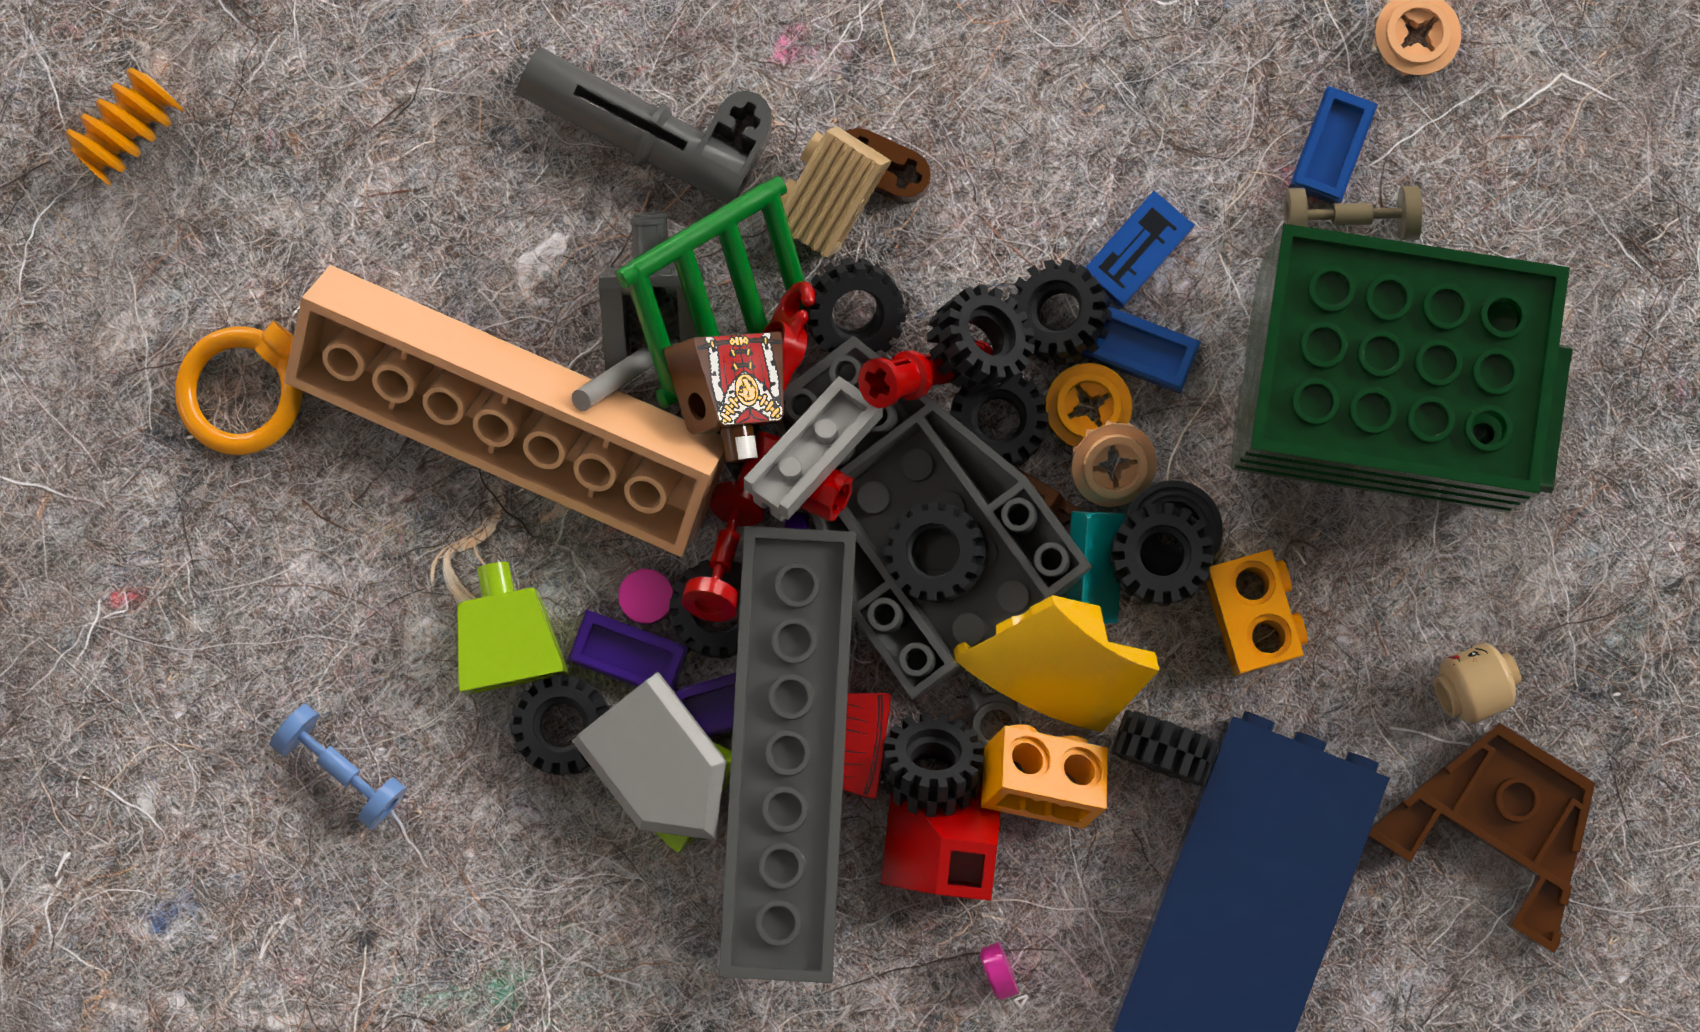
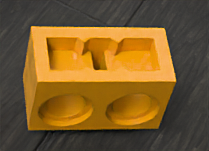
M1270 549L1210 566L1208 572L1210 574L1205 583L1234 677L1293 661L1304 656L1301 645L1308 644V635L1301 614L1299 612L1292 614L1285 593L1292 591V583L1283 559L1275 561L1273 551ZM1252 572L1261 578L1264 591L1260 599L1249 600L1240 595L1236 587V579L1240 573ZM1267 624L1278 632L1280 643L1274 653H1264L1254 645L1252 633L1256 625Z
M1023 724L1005 725L984 746L981 808L1081 829L1087 827L1106 810L1107 747L1088 744L1086 739L1079 736L1056 737L1038 733L1034 727ZM1013 761L1020 764L1024 769L1025 773L1021 772L1015 766ZM1065 772L1073 777L1076 784L1068 779Z

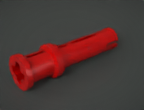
M974 340L982 351L993 356V350L987 342ZM906 350L896 354L892 360L873 358L865 362L859 371L858 383L859 390L869 405L875 408H886L895 404L899 398L905 400L920 399L927 394L931 387L951 383L954 374L951 371L944 376L937 368L944 364L941 357L932 360L930 353L923 355L914 350Z

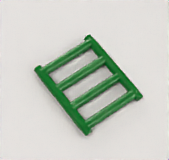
M775 176L769 181L761 183L615 271L620 285L623 288H629L661 388L655 392L661 407L667 408L678 401L664 355V348L671 346L649 276L674 262L697 337L720 336L694 253V249L718 236L748 334L762 333L771 319L769 321L766 320L738 223L762 210L785 291L794 283L805 281L781 196L787 193V187L780 176ZM802 301L800 302L799 310H803V307H806Z

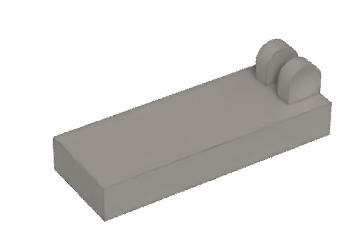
M838 376L744 477V490L753 495V502L761 508L765 509L769 506L771 515L780 521H783L785 518L788 520L883 417V408H875L869 405L858 388Z

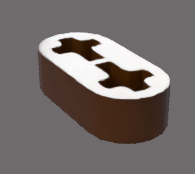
M853 128L845 131L890 159L889 167L898 171H904L907 165L916 167L915 177L920 180L919 184L910 182L905 189L899 188L897 186V176L886 170L876 186L875 192L901 203H912L925 195L929 188L931 173L929 164L923 156L866 129Z

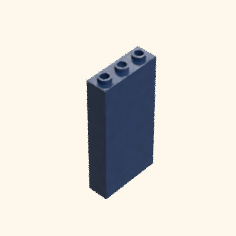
M1244 711L1241 719L1234 716L1226 719L1218 740L1220 746L1205 787L1201 786L1109 1029L1114 1032H1296L1390 777L1376 772L1379 763L1352 752H1347L1345 760L1324 752L1327 745L1326 742L1301 732H1295L1293 739L1272 732L1275 725L1273 721Z

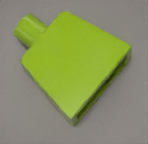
M507 561L477 567L482 597L459 602L457 607L458 684L460 692L471 695L535 682L539 679L545 680L551 678V675H569L567 663L539 591L534 587L514 591L510 565Z

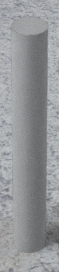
M667 332L671 345L679 343L675 334ZM646 344L572 393L574 406L581 411H586L653 367L654 363L648 345Z

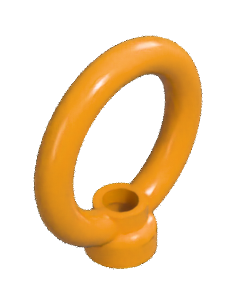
M273 320L264 331L247 326L219 329L203 337L189 350L176 376L175 402L184 426L197 441L219 453L247 455L272 446L288 432L297 418L303 396L302 390L284 383L293 335L281 324ZM231 348L255 350L277 370L281 383L280 401L273 416L260 428L242 434L228 433L213 426L202 414L197 400V384L203 368L215 355Z

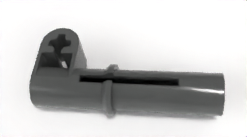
M541 47L535 51L527 63L516 90V94L634 155L633 163L639 166L649 163L726 204L740 196L764 152L772 132L771 109L767 101L757 93L738 91L728 96L720 105L705 133L674 117L670 107L662 103L657 108ZM747 115L754 117V128L747 126L742 133V146L751 151L749 155L716 139L718 134L733 141L736 135V120L743 121Z

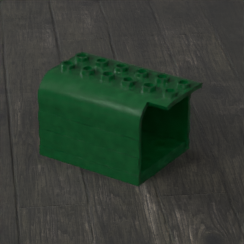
M1283 223L1280 232L1277 233L1274 242L1271 243L1268 252L1263 257L1255 288L1245 351L1244 377L1240 385L1233 434L1232 470L1509 513L1511 508L1519 507L1521 503L1530 500V497H1535L1540 492L1552 493L1555 487L1556 467L1573 351L1571 346L1560 345L1570 267ZM1482 426L1488 430L1490 434L1488 444H1483L1475 438L1473 434L1474 427Z

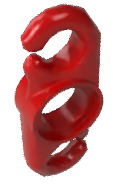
M805 281L794 283L784 293L770 323L762 332H781L783 394L793 372L802 362L807 348V333L803 327L808 321V314L805 310H799V305L802 301L804 306H812L815 303V290L810 283Z

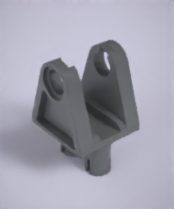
M668 212L634 213V218H630L633 259L668 239ZM674 262L650 275L649 279L652 287H666L667 295H677L680 342L696 338L697 334ZM703 263L698 264L704 282ZM606 266L599 276L605 371L630 355L629 296L631 294L629 288H623L615 275V271L623 266Z

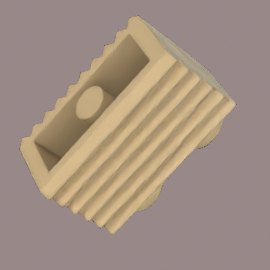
M837 126L826 130L824 135L816 132L812 136L800 157L802 161L807 163L798 181L790 178L785 183L787 193L781 196L792 236L827 258L838 252L842 247L843 242L891 163L890 159Z

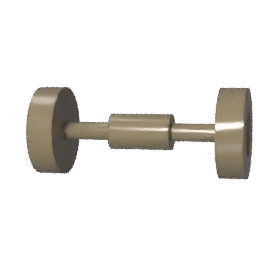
M1418 185L1400 186L1397 208H1373L1372 203H1334L1332 209H1308L1305 188H1287L1285 192V224L1307 227L1308 220H1332L1333 225H1371L1373 219H1397L1400 240H1418L1421 235L1423 209L1421 191Z

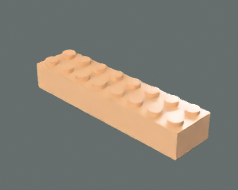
M332 265L326 269L301 299L284 383L677 556L683 557L704 522L725 460L721 435L717 433L693 435L687 430L684 419L618 390L588 410L581 411L574 406L572 393L591 381V378Z

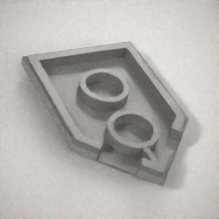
M657 672L581 731L571 741L639 830L718 840L722 785L725 782L727 760L661 674Z

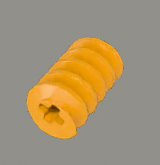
M132 67L125 71L132 85L130 89L116 82L110 86L117 101L115 104L102 98H98L95 101L102 116L100 119L86 113L79 117L86 130L84 135L72 129H67L64 132L71 146L70 150L108 186L111 185V182L104 170L106 167L120 173L126 170V166L120 156L121 152L136 158L141 155L135 140L137 136L152 143L157 139L150 125L152 121L166 127L172 124L165 110L167 106L181 112L185 111L147 73Z

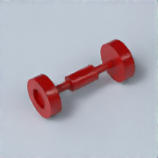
M735 481L718 484L714 489L710 502V509L713 514L722 521L727 522L726 528L718 533L709 563L710 568L713 570L712 576L690 579L686 583L681 600L682 605L688 612L708 621H728L735 616L740 596L737 590L730 584L722 581L724 573L730 572L740 539L739 534L736 533L737 527L757 525L762 521L765 509L753 502V495L744 490V487Z

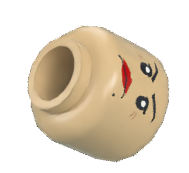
M1477 643L1444 658L1439 666V676L1433 679V686L1438 701L1448 716L1451 718L1458 716L1462 721L1474 724L1512 707L1516 700V684L1521 682V674L1517 663L1508 652L1501 654L1491 644Z

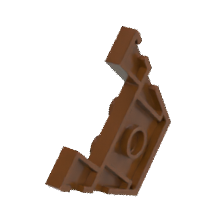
M1497 723L1373 824L1368 838L1404 861L1411 862L1439 815L1446 818L1536 876L1507 926L1547 952L1555 953L1561 939L1560 927L1565 906H1568L1572 889V885H1570L1577 852H1580L1595 782L1503 724Z

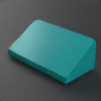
M1071 511L1070 536L1093 567L1066 593V598L1098 605L1101 607L1104 624L1118 623L1121 583H1117L1113 575L1115 571L1113 565H1110V554L1112 553L1111 544L1119 527L1124 523L1125 514Z

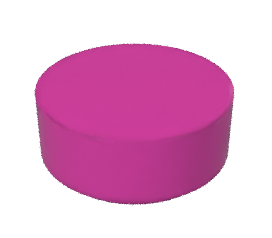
M639 569L630 573L623 580L618 594L619 604L625 615L632 621L643 625L655 624L662 621L670 613L669 605L673 588L668 579L660 572L652 569Z
M1000 941L981 948L979 954L982 965L996 998L1002 1001L1018 995V985Z

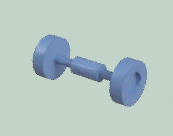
M307 703L301 705L279 727L270 741V746L282 756H286L300 743L305 745L319 757L316 763L345 787L351 784L369 799L357 819L369 830H373L396 807L407 788L395 777H392L378 791H375L358 776L360 770L332 746L325 749L308 734L318 721L319 714Z

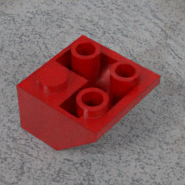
M982 784L979 787L976 799L971 798L968 807L962 810L956 804L955 814L945 816L943 808H937L936 817H926L927 808L919 807L917 814L907 811L908 801L898 806L892 801L893 793H891L880 884L936 895L991 901L1001 812L981 808Z

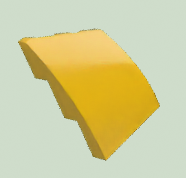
M1054 595L1031 606L1025 613L1012 616L997 624L996 635L973 647L966 642H962L953 650L955 661L998 692L1044 715L1098 732H1103L1159 672L1155 652L1108 642L1100 606Z

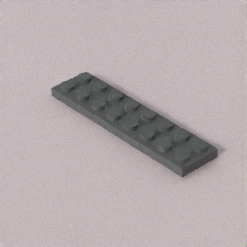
M744 526L719 977L833 983L856 532Z

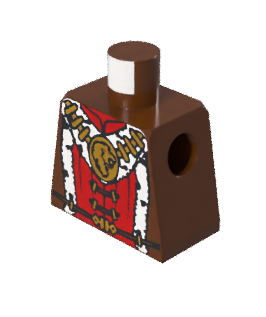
M781 332L696 337L665 347V359L687 430L693 435L720 432L725 463H738L757 459L758 453L754 428L779 422L784 415L783 344Z

